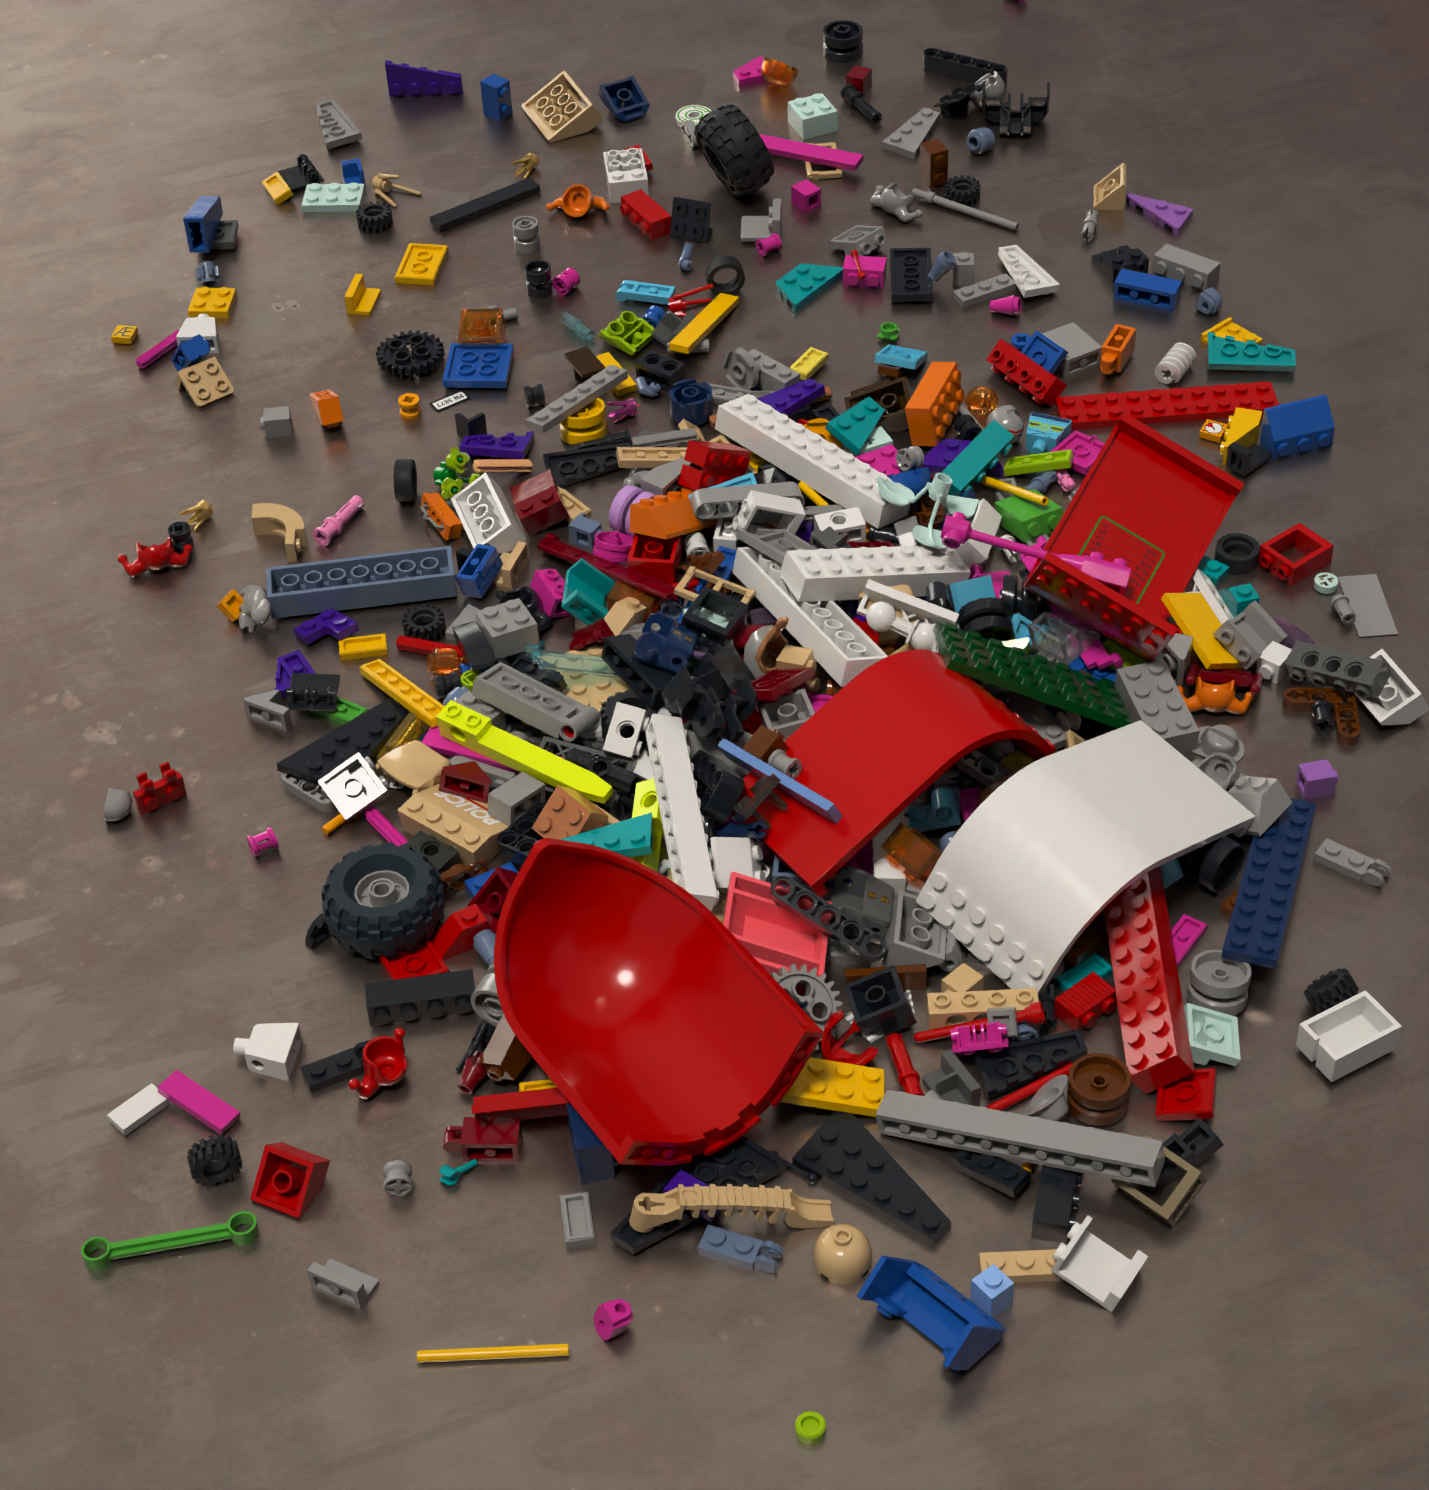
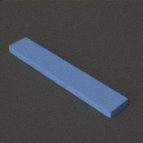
M722 739L717 745L729 760L837 824L842 818V814L834 803L730 741Z

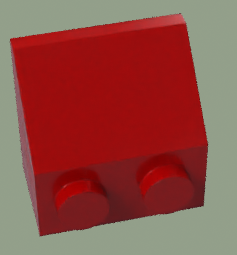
M283 1142L267 1144L263 1151L250 1200L296 1218H302L323 1188L330 1160Z

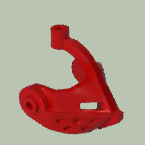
M842 1010L834 1012L824 1026V1035L821 1042V1059L860 1066L871 1062L879 1052L877 1047L869 1046L859 1055L851 1054L841 1048V1045L851 1034L862 1029L857 1026L855 1019L851 1027L835 1041L832 1030L844 1018V1012Z

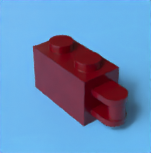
M464 1117L463 1126H450L445 1129L443 1149L450 1153H462L463 1162H469L473 1159H476L477 1162H520L523 1138L521 1119L515 1117Z

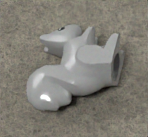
M248 585L240 591L244 598L243 604L239 606V610L242 611L239 615V625L241 630L247 628L250 633H253L255 624L262 625L269 619L271 604L267 599V590L257 585Z

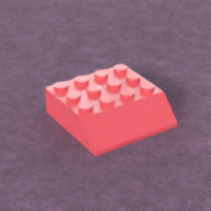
M731 871L723 925L769 974L775 972L779 975L781 967H785L789 973V966L792 964L796 965L797 971H799L800 966L806 964L808 973L812 968L816 967V976L819 977L824 974L828 936L776 904L770 896L771 883ZM781 886L775 888L776 893L780 896H785L790 892L789 889ZM802 899L797 903L802 910L812 908V903L807 899ZM823 914L820 917L821 922L829 925L831 914ZM797 983L795 986L796 992L802 997L805 996V987Z

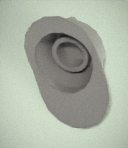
M1218 724L1212 727L1198 728L1197 748L1192 752L1205 758L1212 753H1226L1233 757L1236 763L1242 759L1244 745L1232 727Z
M1064 1074L1059 1075L1045 1083L1033 1096L1022 1115L1062 1122L1064 1115L1069 1110L1063 1092L1068 1084V1076Z

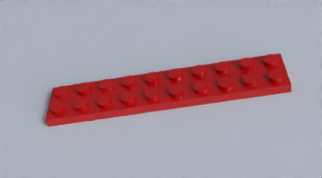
M1260 381L1257 383L1064 396L1056 398L1055 405L1058 417L1072 420L1071 430L1114 427L1124 412L1144 424L1225 419L1229 418L1230 415L1234 416L1236 407L1263 411V416L1264 408L1277 406L1279 403L1271 382Z

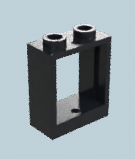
M705 586L683 615L681 624L697 635V643L707 648H711L718 643L722 646L731 641L744 624L749 605ZM702 608H706L730 619V621L724 628L697 616Z

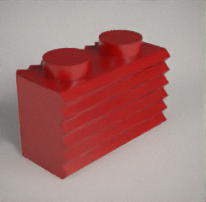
M1093 971L1087 977H1084L1083 980H1080L1079 983L1077 982L1075 985H1072L1071 988H1068L1067 991H1064V993L1055 998L1056 1017L1073 1030L1092 1027L1098 1017L1104 1013L1110 1014L1117 1005L1115 988Z

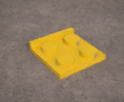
M1231 317L1201 334V341L1207 344L1208 332L1216 333L1215 336L1225 338L1226 335L1235 337V340L1246 343L1247 340L1256 341L1258 345L1263 343L1262 338L1233 323V318Z

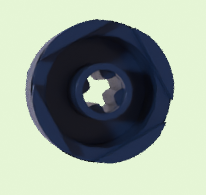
M685 379L676 382L673 385V389L669 390L670 416L672 420L678 424L683 419L693 425L709 423V416L713 415L711 386L702 381V384L696 383V379Z

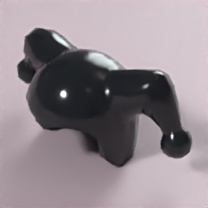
M524 586L513 591L504 592L499 590L496 593L497 599L500 600L499 604L519 598L536 621L538 633L541 630L547 629L552 624L551 617L541 609L540 596L534 589Z

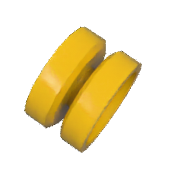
M597 398L560 422L561 439L565 443L572 445L603 438L608 433L604 401Z

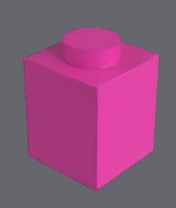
M807 179L791 186V203L805 213L821 206V189Z

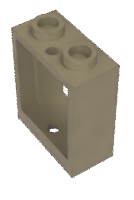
M1146 1134L1143 1136V1138H1150ZM1163 1146L1165 1159L1186 1174L1162 1207L1130 1186L1126 1181L1112 1179L1111 1182L1119 1191L1171 1227H1174L1207 1179L1201 1171Z

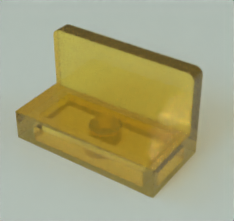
M408 713L376 756L377 760L398 747L414 740L419 741L425 730L417 714Z

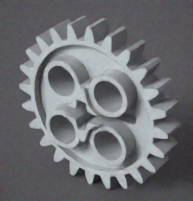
M792 964L789 966V973L785 967L779 969V975L775 972L771 973L770 975L777 983L788 991L791 998L798 1005L802 1006L805 1013L824 1032V1026L829 1017L834 1012H837V1007L843 1004L841 1001H835L834 998L840 992H832L830 989L834 981L826 984L824 982L826 973L819 977L816 976V967L812 968L808 973L806 964L800 966L799 971H797L796 965ZM797 983L805 987V996L802 997L797 994L795 990ZM814 1005L821 1008V1019L813 1015L812 1008ZM838 1023L834 1028H839L841 1025Z

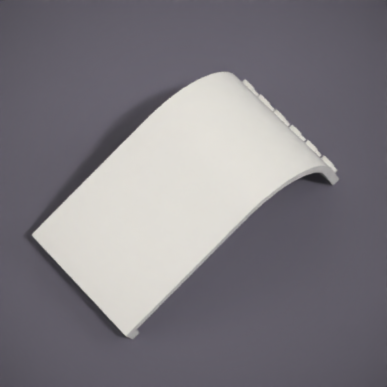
M1139 720L1043 757L1024 767L1005 781L971 814L951 839L933 868L916 902L1011 989L1037 988L1039 999L1059 964L1078 937L1094 918L1125 888L1154 868L1230 833H1233L1238 838L1243 836L1255 815L1143 721Z

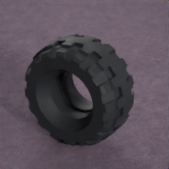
M732 104L720 105L699 119L700 121L694 129L697 144L710 168L731 194L738 197L748 196L770 181V177L773 176L775 170L770 152L754 125L738 107Z

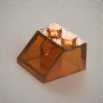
M461 309L457 343L504 341L506 322L503 309Z
M901 822L881 846L888 853L886 858L896 866L901 864L905 868L903 873L914 882L919 879L926 883L943 853L923 834Z

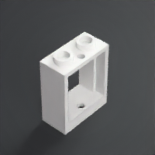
M751 490L748 497L743 500L740 512L734 517L732 528L735 534H737L738 528H744L750 534H756L757 529H785L795 535L805 517V512L800 500ZM757 509L783 513L776 528L750 524Z

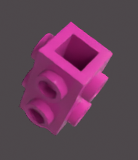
M535 570L530 588L534 589L540 596L541 606L551 618L570 616L569 612L561 608L565 582L557 570Z

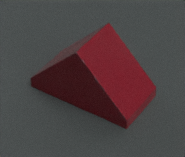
M475 761L442 768L439 791L487 804L491 779Z

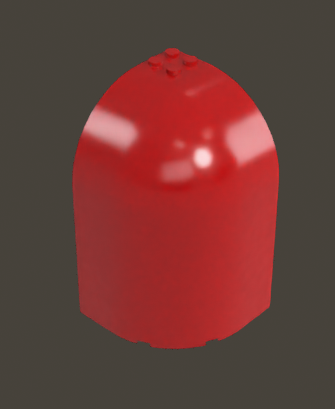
M544 838L533 845L504 901L497 925L494 947V972L497 994L505 1018L516 1037L620 1164L658 1166L684 1164L691 1162L693 1156L701 1153L709 1156L748 1133L762 1121L759 1116L770 1105L775 1108L787 1094L823 1037L824 1032L706 906L667 877L631 858L590 844Z

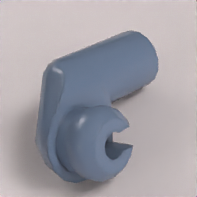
M640 376L635 379L640 394L652 398L659 395L661 386L658 383L655 385V382H652L648 386L644 377Z

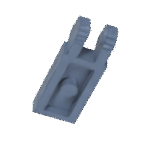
M711 1225L707 1226L697 1247L699 1255L750 1270L766 1271L767 1273H774L778 1264L773 1258L780 1259L784 1253V1248L772 1241L767 1240L763 1242V1240Z

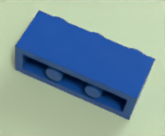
M1122 269L1114 282L1113 299L1173 312L1181 298L1182 281Z

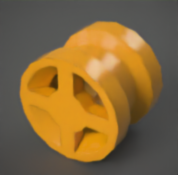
M406 393L399 397L398 404L401 407L399 411L403 419L412 420L421 415L420 400L417 394Z

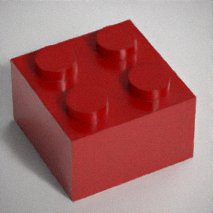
M635 533L627 559L628 568L667 584L675 583L682 558L681 535L666 540Z

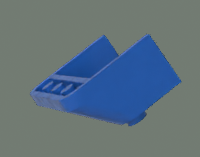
M882 1255L857 1294V1297L861 1300L877 1303V1310L889 1318H892L893 1315L903 1317L943 1349L942 1355L945 1357L943 1365L957 1372L968 1370L1000 1341L1006 1331L1003 1325L932 1270L912 1260Z

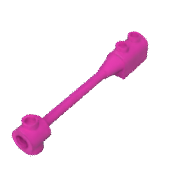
M954 512L952 516H946L940 536L942 544L951 549H957L960 547V544H964L969 539L1041 560L1048 552L972 530L970 521H966V516L961 512ZM1091 552L1090 556L1052 553L1119 594L1124 595L1131 568L1127 567V562L1124 559L1116 558L1112 563L1104 560V555L1100 552Z

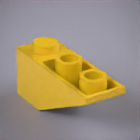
M1236 407L1234 416H1229L1224 440L1220 446L1219 454L1223 455L1222 464H1227L1229 445L1233 442H1237L1246 448L1257 442L1263 411Z

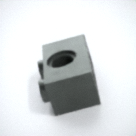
M419 831L404 844L412 847L416 852H422L432 861L434 869H438L439 874L455 864H460L459 851L422 831Z

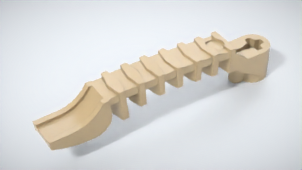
M678 1184L677 1188L663 1194H639L634 1200L629 1223L638 1232H649L654 1227L663 1226V1223L676 1219L681 1220L684 1210H690L693 1218H698L700 1210H706L709 1217H714L716 1210H723L725 1217H730L733 1210H738L740 1216L745 1218L748 1211L753 1210L757 1220H761L766 1211L770 1224H775L780 1213L786 1212V1224L793 1228L832 1226L834 1218L831 1213V1200L803 1198L792 1189H781L780 1186L765 1188L764 1185L749 1187L747 1184H743L742 1187L732 1186V1184H727L726 1186H716L715 1184L700 1186L699 1184H694V1187H684L683 1184Z

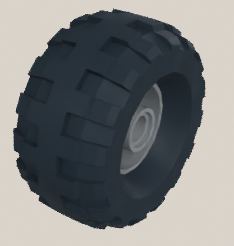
M382 843L376 846L370 844L361 847V850L356 852L351 851L343 856L341 863H335L322 888V907L329 933L347 951L354 955L360 953L364 958L376 959L379 956L392 959L396 958V955L400 952L406 951V954L416 951L418 945L421 943L425 945L426 941L432 938V935L438 930L444 918L445 898L438 869H434L432 861L422 852H416L412 847L403 844L401 846L393 845V843Z

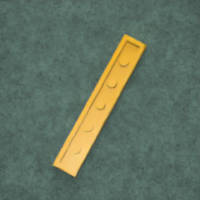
M720 293L669 343V350L689 354L739 304V297Z
M381 659L359 666L362 676L430 727L438 726L436 716L445 706Z

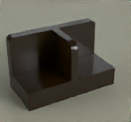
M587 346L565 353L566 360L573 367V375L576 381L590 378L605 369V366Z

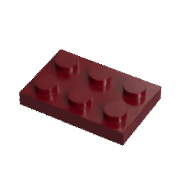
M813 667L773 669L751 681L757 694L756 702L759 700H763L766 704L779 700V696L792 693V689L805 686L806 681L812 679L815 675Z

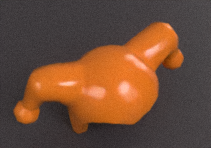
M575 184L567 188L562 197L557 198L553 203H548L546 209L550 212L554 209H563L569 216L580 217L591 209L609 211L610 206L604 198L593 196L586 186Z
M1197 677L1195 695L1188 699L1183 694V687L1177 685L1190 713L1203 709L1210 713L1226 711L1242 715L1246 713L1250 702L1255 699L1254 694L1246 692L1245 698L1239 701L1235 697V680L1227 684L1214 685L1203 682L1201 677Z

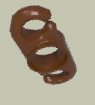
M479 859L478 864L482 865V868L474 871L477 866L475 862H471L467 866L461 863L453 865L448 870L440 873L442 883H444L443 890L447 891L450 888L460 890L465 888L464 881L489 870V863L485 859ZM465 873L460 879L454 880L457 875Z

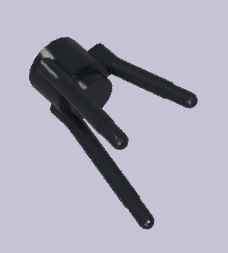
M488 1023L478 1026L475 1036L472 1038L468 1049L456 1067L457 1072L461 1071L465 1065L466 1058H472L476 1050L480 1052L485 1051L496 1029L495 1026Z

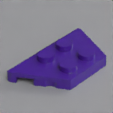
M942 439L937 446H934L924 456L922 466L924 468L929 467L930 472L941 473L972 441ZM1000 462L992 470L988 469L985 472V476L1003 477V467Z

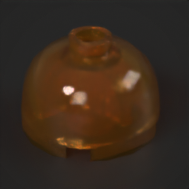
M764 57L761 66L763 79L769 83L768 87L778 90L779 87L786 88L791 86L799 72V69L793 66L791 68L783 62Z

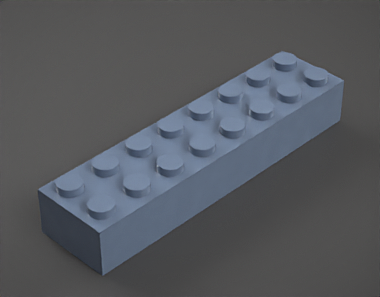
M451 546L266 568L267 599L271 604V619L321 613L331 608L339 611L457 596Z

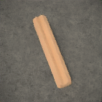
M529 459L475 460L472 466L476 473H525L532 471L533 463Z

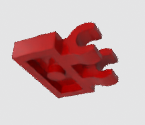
M168 761L159 765L162 779L155 782L151 779L148 780L146 772L136 776L140 789L133 791L137 810L141 815L187 794L182 775L179 771L176 772L175 769L171 770Z

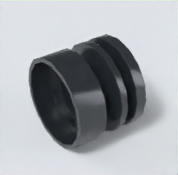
M1221 837L1177 859L1183 874L1188 875L1191 879H1198L1201 885L1212 892L1219 893L1224 891L1237 876L1244 862L1246 850L1243 845L1229 837Z

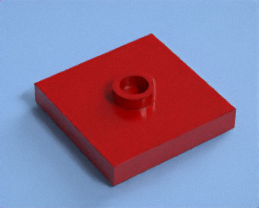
M1194 1069V1073L1159 1088L1155 1112L1157 1121L1214 1118L1217 1082L1216 1069Z

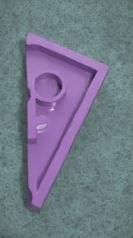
M1131 193L1126 195V202L1134 208L1139 206L1144 209L1143 214L1159 222L1163 227L1168 225L1173 228L1175 235H1179L1193 216V209L1183 205H1175L1164 200H1155Z

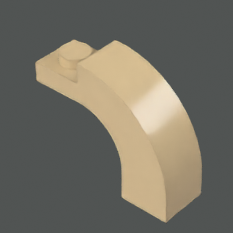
M274 503L253 504L251 519L254 534L278 535L285 538L288 562L297 561L298 552L302 551L303 546H307L306 532L301 516L293 509L284 505Z

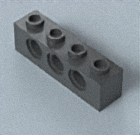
M1298 640L1295 642L1284 663L1290 677L1296 681L1305 680L1320 687L1325 685L1333 687L1340 692H1353L1363 698L1372 697L1378 699L1391 675L1384 661Z

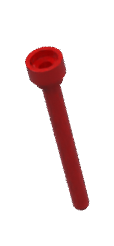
M1041 1001L1030 1003L1028 1007H1025V1010L1016 1012L1018 1023L1025 1021L1028 1024L1033 1023L1034 1025L1046 1023ZM988 1018L917 1032L914 1035V1040L917 1043L951 1037L950 1030H954L955 1026L969 1025L971 1033L973 1032V1024H975L976 1031H981L980 1024L983 1023L984 1030H986Z

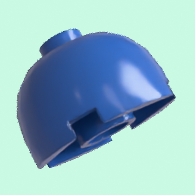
M929 467L902 471L897 475H887L893 482L900 483L912 490L915 496L926 486L927 482L931 483Z

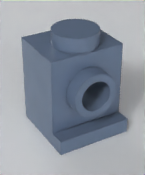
M580 513L568 525L570 543L593 551V546L595 545L594 536L599 532H603L601 523L588 519L584 513Z

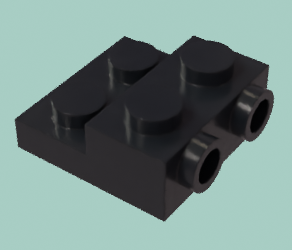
M1128 245L1093 255L1091 263L1114 283L1122 269L1141 273L1148 272L1149 258L1139 248L1131 249Z

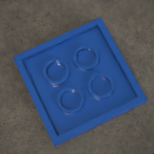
M451 343L442 380L443 387L506 388L514 345L509 343Z

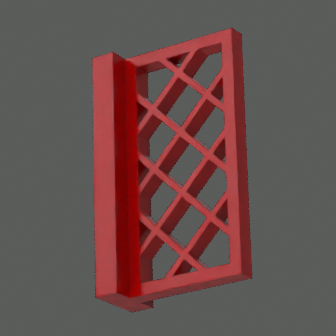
M558 1088L476 1096L473 1097L474 1105H471V1109L475 1117H515L521 1120L568 1115L567 1105L571 1103Z

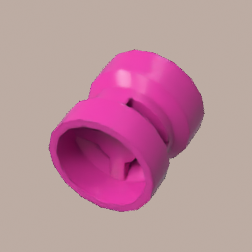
M567 268L553 278L552 285L558 294L566 295L572 288L578 286L581 280L577 271L573 268Z

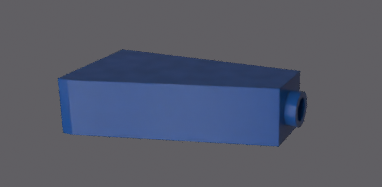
M200 196L184 216L183 221L190 253H210L223 215L220 196Z

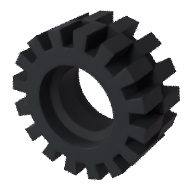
M960 175L959 178L957 176H954V179L949 178L945 182V198L972 207L974 203L977 204L980 201L979 181L974 177L970 179V176L964 177V175Z
M372 201L370 204L364 203L363 206L360 205L359 209L356 210L358 228L362 232L366 231L367 234H370V232L376 234L379 231V233H383V230L387 231L389 230L388 228L392 227V210L390 205H386L385 202L381 204L380 201H376V203Z
M422 604V607L419 608L416 605L414 610L409 608L408 613L405 612L403 614L404 636L438 642L437 638L441 640L443 635H445V617L439 607L434 608V605L431 604L427 607V604Z
M1339 968L1334 972L1333 970L1328 972L1327 975L1323 974L1318 980L1315 979L1312 982L1313 984L1308 985L1307 989L1304 990V995L1314 1012L1320 1014L1357 995L1359 988L1346 968Z
M211 1135L207 1141L202 1138L199 1140L200 1144L194 1143L192 1149L188 1151L187 1159L192 1179L197 1184L201 1182L202 1186H207L210 1183L211 1187L216 1186V1182H220L221 1185L226 1184L225 1180L232 1181L234 1175H239L240 1169L243 1166L237 1142L235 1140L232 1141V1138L229 1136L224 1139L223 1135H218V1138L214 1139V1135Z

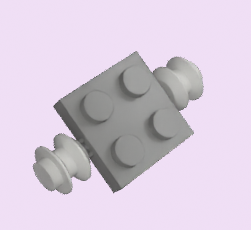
M1044 705L1018 715L1028 726H1032L1040 736L1049 740L1056 749L1065 746L1066 732L1071 730L1070 728L1078 731L1081 724L1080 715L1067 710L1065 714L1059 711L1056 713L1055 719ZM1011 739L994 741L991 748H989L991 756L998 761L1005 758V755L1008 756L1013 753L1015 748L1029 757Z

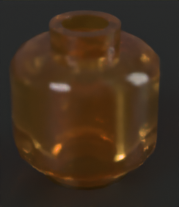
M975 386L970 389L965 397V404L971 414L988 416L998 407L999 399L992 388Z
M434 648L431 654H427L426 669L428 673H431L432 677L439 674L446 676L450 672L460 671L459 664H463L462 657H458L457 651L453 648Z

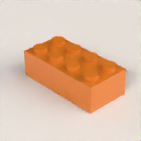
M932 362L907 403L905 413L912 446H937L941 438L944 437L946 429L951 425V421L954 415L957 414L959 406L964 402L965 392L961 388V372L958 371L957 362Z

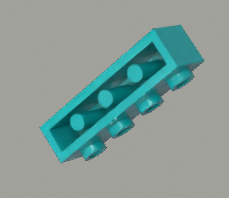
M993 419L941 472L948 475L953 481L948 495L956 496L970 488L972 489V485L975 482L979 484L985 477V472L988 469L992 470L1000 460L998 458L1001 455L1006 456L1013 447L1011 442L1014 435Z

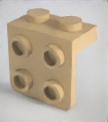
M215 356L177 372L175 384L178 390L186 388L198 408L232 395L234 392V387Z

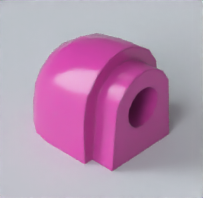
M616 1299L598 1306L594 1314V1326L598 1335L603 1340H610L626 1330L633 1318L631 1306L623 1299Z

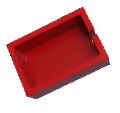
M689 440L684 460L701 466L703 469L701 471L683 464L678 484L696 491L746 475L751 451L733 444Z

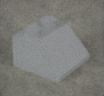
M1244 775L1237 779L1235 785L1228 791L1233 798L1255 815V818L1245 832L1246 835L1261 836L1292 804L1280 781L1274 778Z

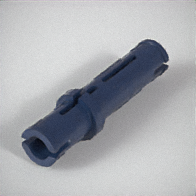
M760 821L747 824L728 823L725 826H717L713 833L719 832V834L713 835V837L759 839L766 835V832H760V830L766 829V826Z

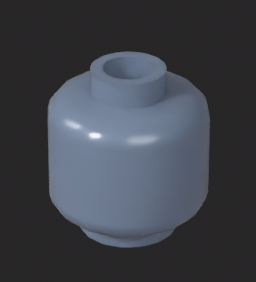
M986 127L972 130L967 136L968 148L974 154L991 151L995 145L994 133Z

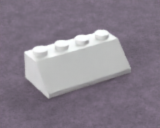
M486 472L451 498L473 548L477 544L484 545L488 543L495 547L498 553H509L514 549L518 541L524 542L526 540L501 487Z

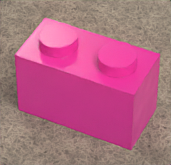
M846 255L843 265V286L884 288L887 257L858 256L861 269L865 272V279L859 280L857 278L858 270L854 258L851 255Z

